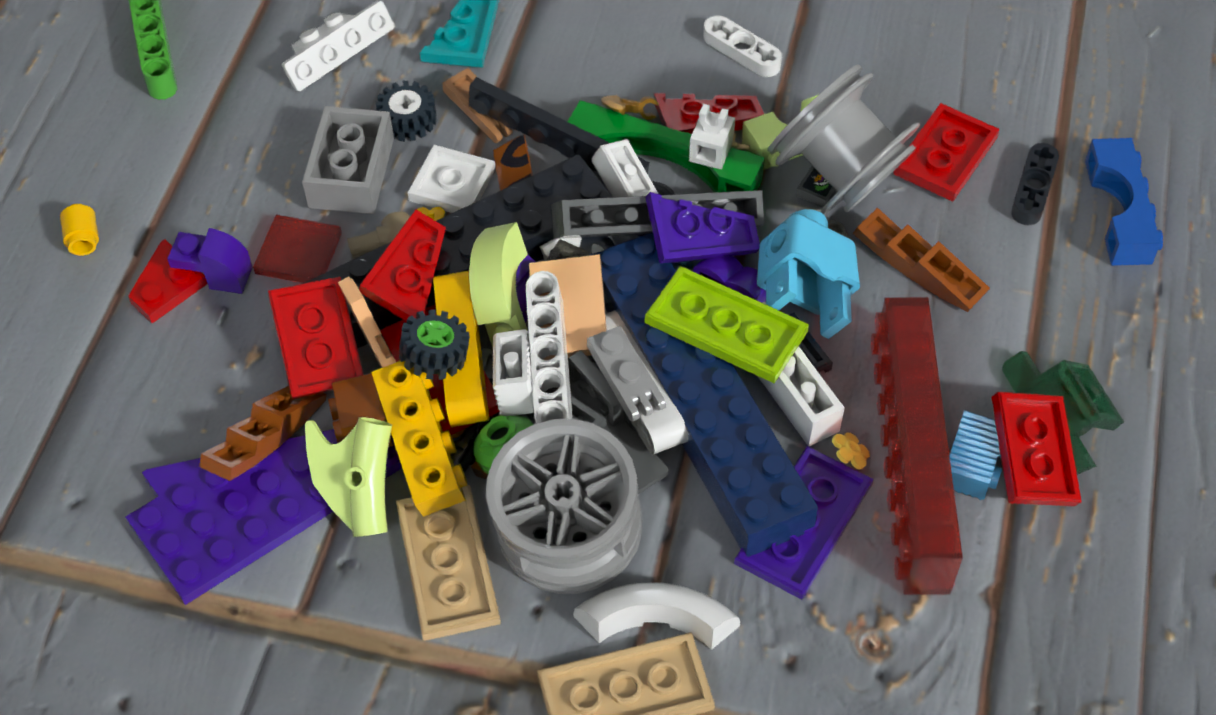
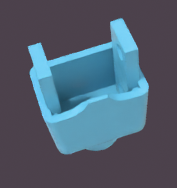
M804 209L791 214L760 243L757 285L766 290V305L780 310L787 303L791 302L814 314L820 315V335L830 339L852 322L851 295L860 288L854 242L829 229L826 216L819 211Z

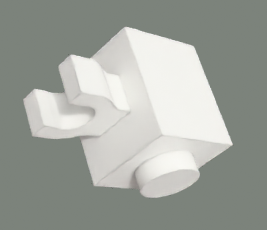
M703 104L698 122L690 138L689 161L722 169L733 143L735 118L729 117L728 110L721 109L720 114L709 111L710 105Z

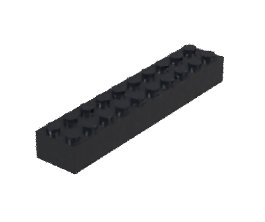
M575 155L437 220L436 222L445 226L446 229L433 278L468 271L472 248L480 233L486 228L514 222L518 224L527 254L536 262L544 259L540 246L554 239L551 204L561 200L613 197L580 155ZM390 243L304 283L341 277V280L350 277L359 289L360 284ZM433 280L426 308L436 304ZM362 295L379 330L403 320ZM347 303L358 349L368 344Z

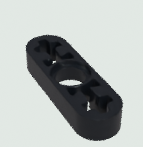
M1038 143L1029 150L1011 210L1012 217L1020 224L1034 225L1042 217L1059 160L1058 150L1050 144ZM1039 158L1046 159L1044 168L1037 167ZM1030 179L1039 180L1043 183L1044 187H1031L1027 181ZM1027 199L1034 200L1031 210L1024 209Z

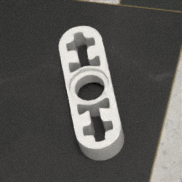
M712 16L705 21L703 38L708 45L762 77H772L779 73L782 54L778 48L726 17ZM737 43H746L750 46V48L741 50L736 48L734 45Z

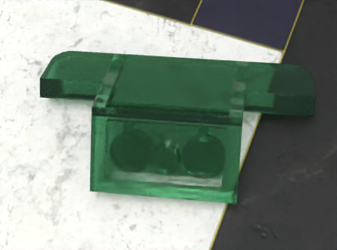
M1020 351L1005 361L1002 370L1015 393L1063 396L1077 475L1097 467L1079 437L1086 434L1092 428L1114 431L1124 421L1090 366L1063 360L1040 374L1028 352Z

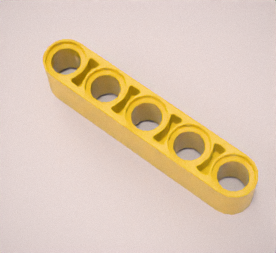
M469 270L436 276L433 278L437 315L441 316L442 311L448 312V319L455 315L459 318L458 325L464 323L467 327L466 332H469L470 336L463 368L461 370L457 369V374L452 377L447 372L446 379H443L446 410L450 426L455 427L488 421L489 411L479 325L476 321L471 300Z

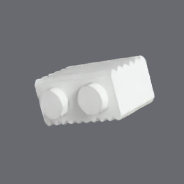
M526 329L500 332L493 336V389L501 416L534 413L529 331Z

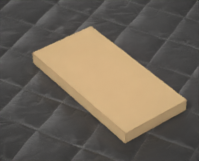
M470 485L462 488L466 501L424 517L414 505L412 497L396 500L423 641L501 624Z
M692 632L537 670L548 715H696L712 711L715 707Z

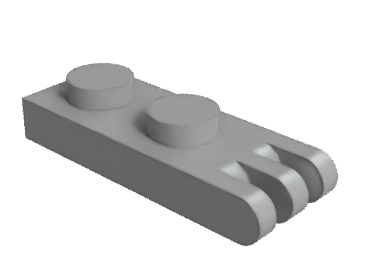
M621 326L587 338V348L630 421L640 418L636 405H638L644 416L653 413L649 400L652 401L658 411L666 408L664 397Z

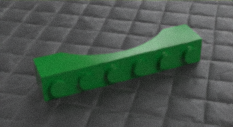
M580 100L567 121L609 143L628 139L636 155L657 157L683 166L704 181L714 193L757 191L763 180L765 157L731 147L722 169L690 162V138L692 134L636 118L626 113L621 114L597 104Z

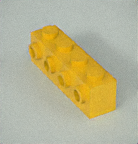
M399 361L371 373L387 422L392 424L391 434L414 505L424 517L466 501L462 488L468 486L461 465L454 466L451 454L456 452V448L450 432L442 431L439 421L444 420L445 416L438 398L431 399L428 389L434 387L433 380L426 379L427 373L424 372L421 373L420 377L414 375V367L408 371L404 367L405 361Z

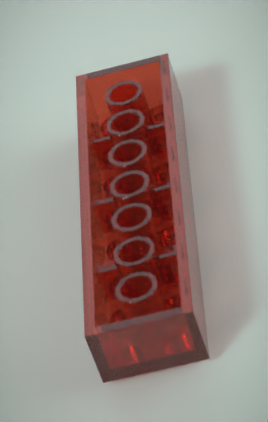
M929 297L884 298L882 312H876L875 315L876 333L871 335L872 355H878V363L874 365L875 385H881L882 393H878L877 410L878 415H884L885 424L881 425L882 447H888V456L884 458L885 479H891L892 489H888L887 504L888 511L895 512L896 521L891 524V542L893 546H898L899 557H895L896 580H902L903 595H950L963 556Z

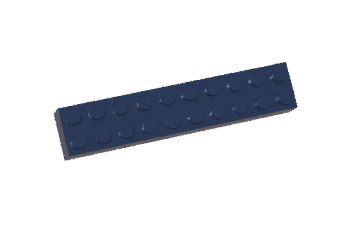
M653 232L591 254H600L605 309L608 313L616 311L674 406H676L682 416L688 432V442L682 445L740 549L742 548L746 556L750 557L771 548L775 542L777 546L789 541L790 536L796 535L799 537L804 534L805 530L814 527L818 506L734 366L721 358L645 323V314L676 272L672 263H659Z

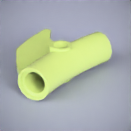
M359 417L353 430L341 442L332 444L324 437L316 422L308 420L305 423L306 450L312 483L336 515L353 531V537L387 532L385 473L392 424L374 418Z

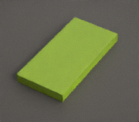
M682 266L678 268L645 314L646 324L772 383H775L807 334L809 324Z

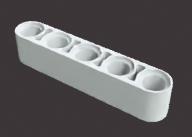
M539 271L532 274L526 282L533 404L536 423L552 419H573L563 299L557 277L548 271ZM546 292L549 293V294L546 295V296H539V295H541V294H543V293H546ZM545 324H553L550 327L541 328ZM555 355L553 359L543 360L546 356ZM549 388H559L553 393H545Z
M616 311L606 313L607 330L617 326L622 327L666 402V408L658 411L652 401L649 400L653 413L644 416L638 405H636L640 418L631 422L646 448L653 455L688 442V432L682 416L676 406H674L621 317Z

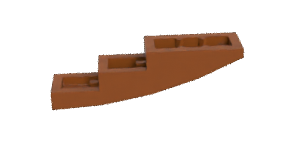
M878 207L852 233L903 275L934 295L966 312L990 289L988 285L939 241L932 247L908 224L901 229Z
M289 386L252 403L251 416L228 427L225 442L201 453L199 467L228 481L233 480L257 465L287 441L326 401L327 394L322 392L291 399Z

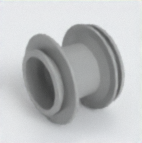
M859 64L842 74L810 102L782 130L768 148L770 154H774L777 151L780 153L776 159V165H782L793 156L802 154L837 191L822 208V214L828 213L842 200L847 204L843 209L846 212L850 211L916 149L914 145L907 147L904 143L920 127L919 122L912 124L896 138L860 99L865 88L873 80L874 74L868 73L861 77L859 74L863 68Z

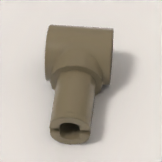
M405 212L390 213L383 218L381 226L376 227L375 231L347 238L352 258H358L392 242L409 219V214Z

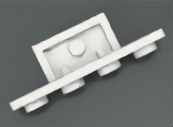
M382 1L374 2L356 15L341 14V12L333 13L324 19L325 24L317 29H309L299 36L300 40L291 45L296 55L282 63V67L294 90H303L394 29V24Z

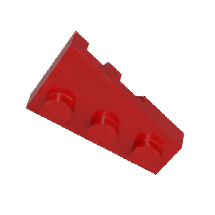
M415 209L360 284L359 291L361 294L405 321L411 315L416 318L417 312L423 311L425 314L446 227Z

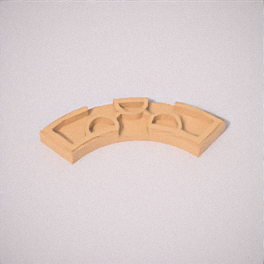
M347 277L339 281L338 284L380 367L383 368L396 363L354 280Z

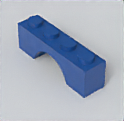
M1132 138L1092 139L1085 159L1091 187L1099 188L1112 194L1124 208L1123 213L1112 217L1105 236L1111 266L1153 264L1158 250H1161L1163 247V234L1161 230H1157L1155 205L1149 201L1148 180L1142 176L1141 154L1135 150Z

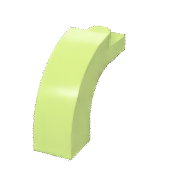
M517 222L484 229L474 242L471 252L469 283L473 310L477 324H485L492 347L493 336L496 333L527 330L517 298L516 273L519 264L528 254Z

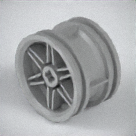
M552 419L536 423L518 432L503 445L493 460L486 485V499L493 525L496 528L504 557L511 569L524 581L540 590L552 593L579 594L597 589L614 580L629 565L637 552L642 536V513L638 498L637 475L629 453L623 444L609 431L593 423L577 419ZM606 503L611 505L612 508L607 514L599 506ZM538 529H543L547 534V538L537 539L533 536V533ZM585 535L587 536V539L584 542H573L574 540H578Z

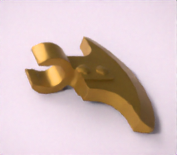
M612 95L601 99L602 104L621 114H625V112L639 113L646 120H652L656 118V115L654 113H644V106L647 103L659 105L652 97H644L640 101H633Z

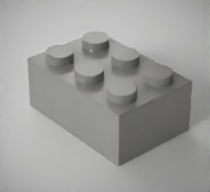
M324 106L302 181L308 208L367 214L375 213L394 141L390 112Z

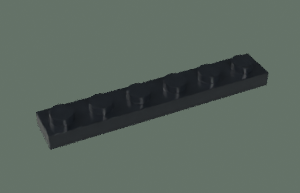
M478 77L469 85V107L473 108L476 112L487 115L501 122L504 126L515 129L531 137L534 141L559 151L566 157H573L579 154L589 168L598 172L592 162V157L600 146L610 144L609 142ZM638 157L648 174L650 162Z

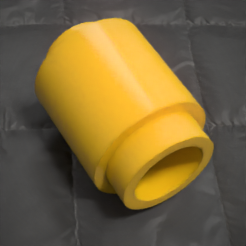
M72 204L66 207L60 213L64 245L74 255L83 256L92 253L99 242L94 210L83 204Z

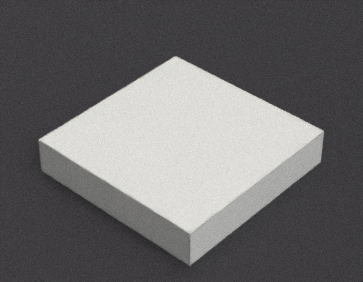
M433 145L408 191L409 201L432 208L441 207L450 213L481 200L496 170L495 161Z

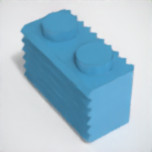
M964 410L940 486L951 491L955 490L957 493L962 492L964 495H970L972 498L977 497L979 500L985 499L988 487L996 490L1002 468L995 466L997 458H1001L995 419Z

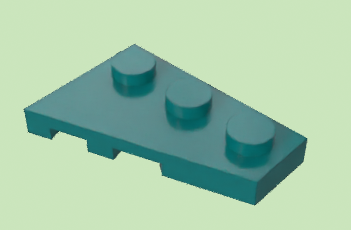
M460 0L450 12L451 18L444 27H439L434 33V40L429 46L425 45L421 50V62L483 68L499 0Z

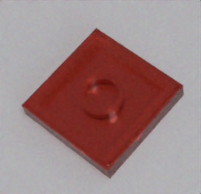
M276 214L254 263L253 269L255 274L304 283L326 273L342 235L341 226Z

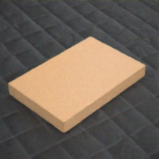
M600 254L529 263L530 276L539 271H548L557 277L564 304L568 358L580 350L586 356H590L591 353L587 348V338L607 331ZM546 292V293H543V294H541V295H539V296H546V295H548L549 293ZM548 323L543 325L541 328H547L553 324ZM555 355L546 356L543 360L553 359Z

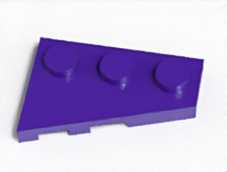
M649 192L645 197L660 264L753 254L759 251L760 241L754 216L718 207L712 209L692 205L691 201L683 199L678 201L662 198L661 194Z

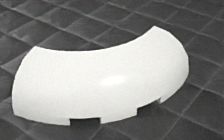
M636 583L612 588L586 600L576 607L573 612V617L598 643L625 629L643 626L644 622L667 623L670 628L685 633L692 632L693 637L712 650L740 627L739 617L717 600L696 590L667 583Z

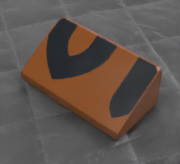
M525 134L493 150L500 191L533 176Z

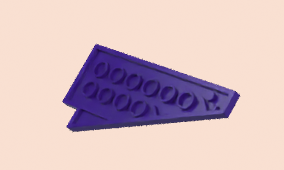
M334 429L322 431L327 441L337 444ZM392 434L390 436L393 446L388 447L385 479L402 469ZM306 435L289 438L257 465L231 481L199 467L200 458L146 469L142 472L143 477L157 498L125 517L137 537L186 605L334 511L312 483L307 458Z

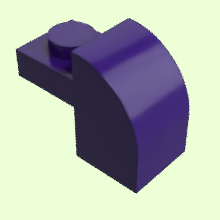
M212 228L208 229L206 236L178 232L167 258L171 268L204 272L209 289L243 294L253 268L249 253L240 241L223 231Z

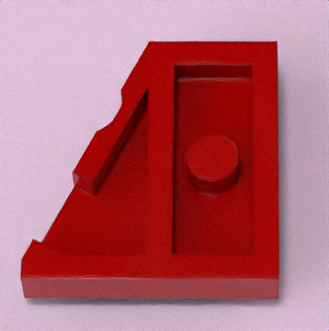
M166 239L160 242L128 295L131 304L152 324L207 285L205 275L202 272L170 267L167 258L172 245Z

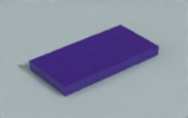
M806 446L794 468L818 506L815 526L805 530L804 534L799 537L796 535L790 536L789 541L777 546L775 542L771 548L747 557L745 551L741 548L734 559L735 565L803 600L874 480L809 446Z

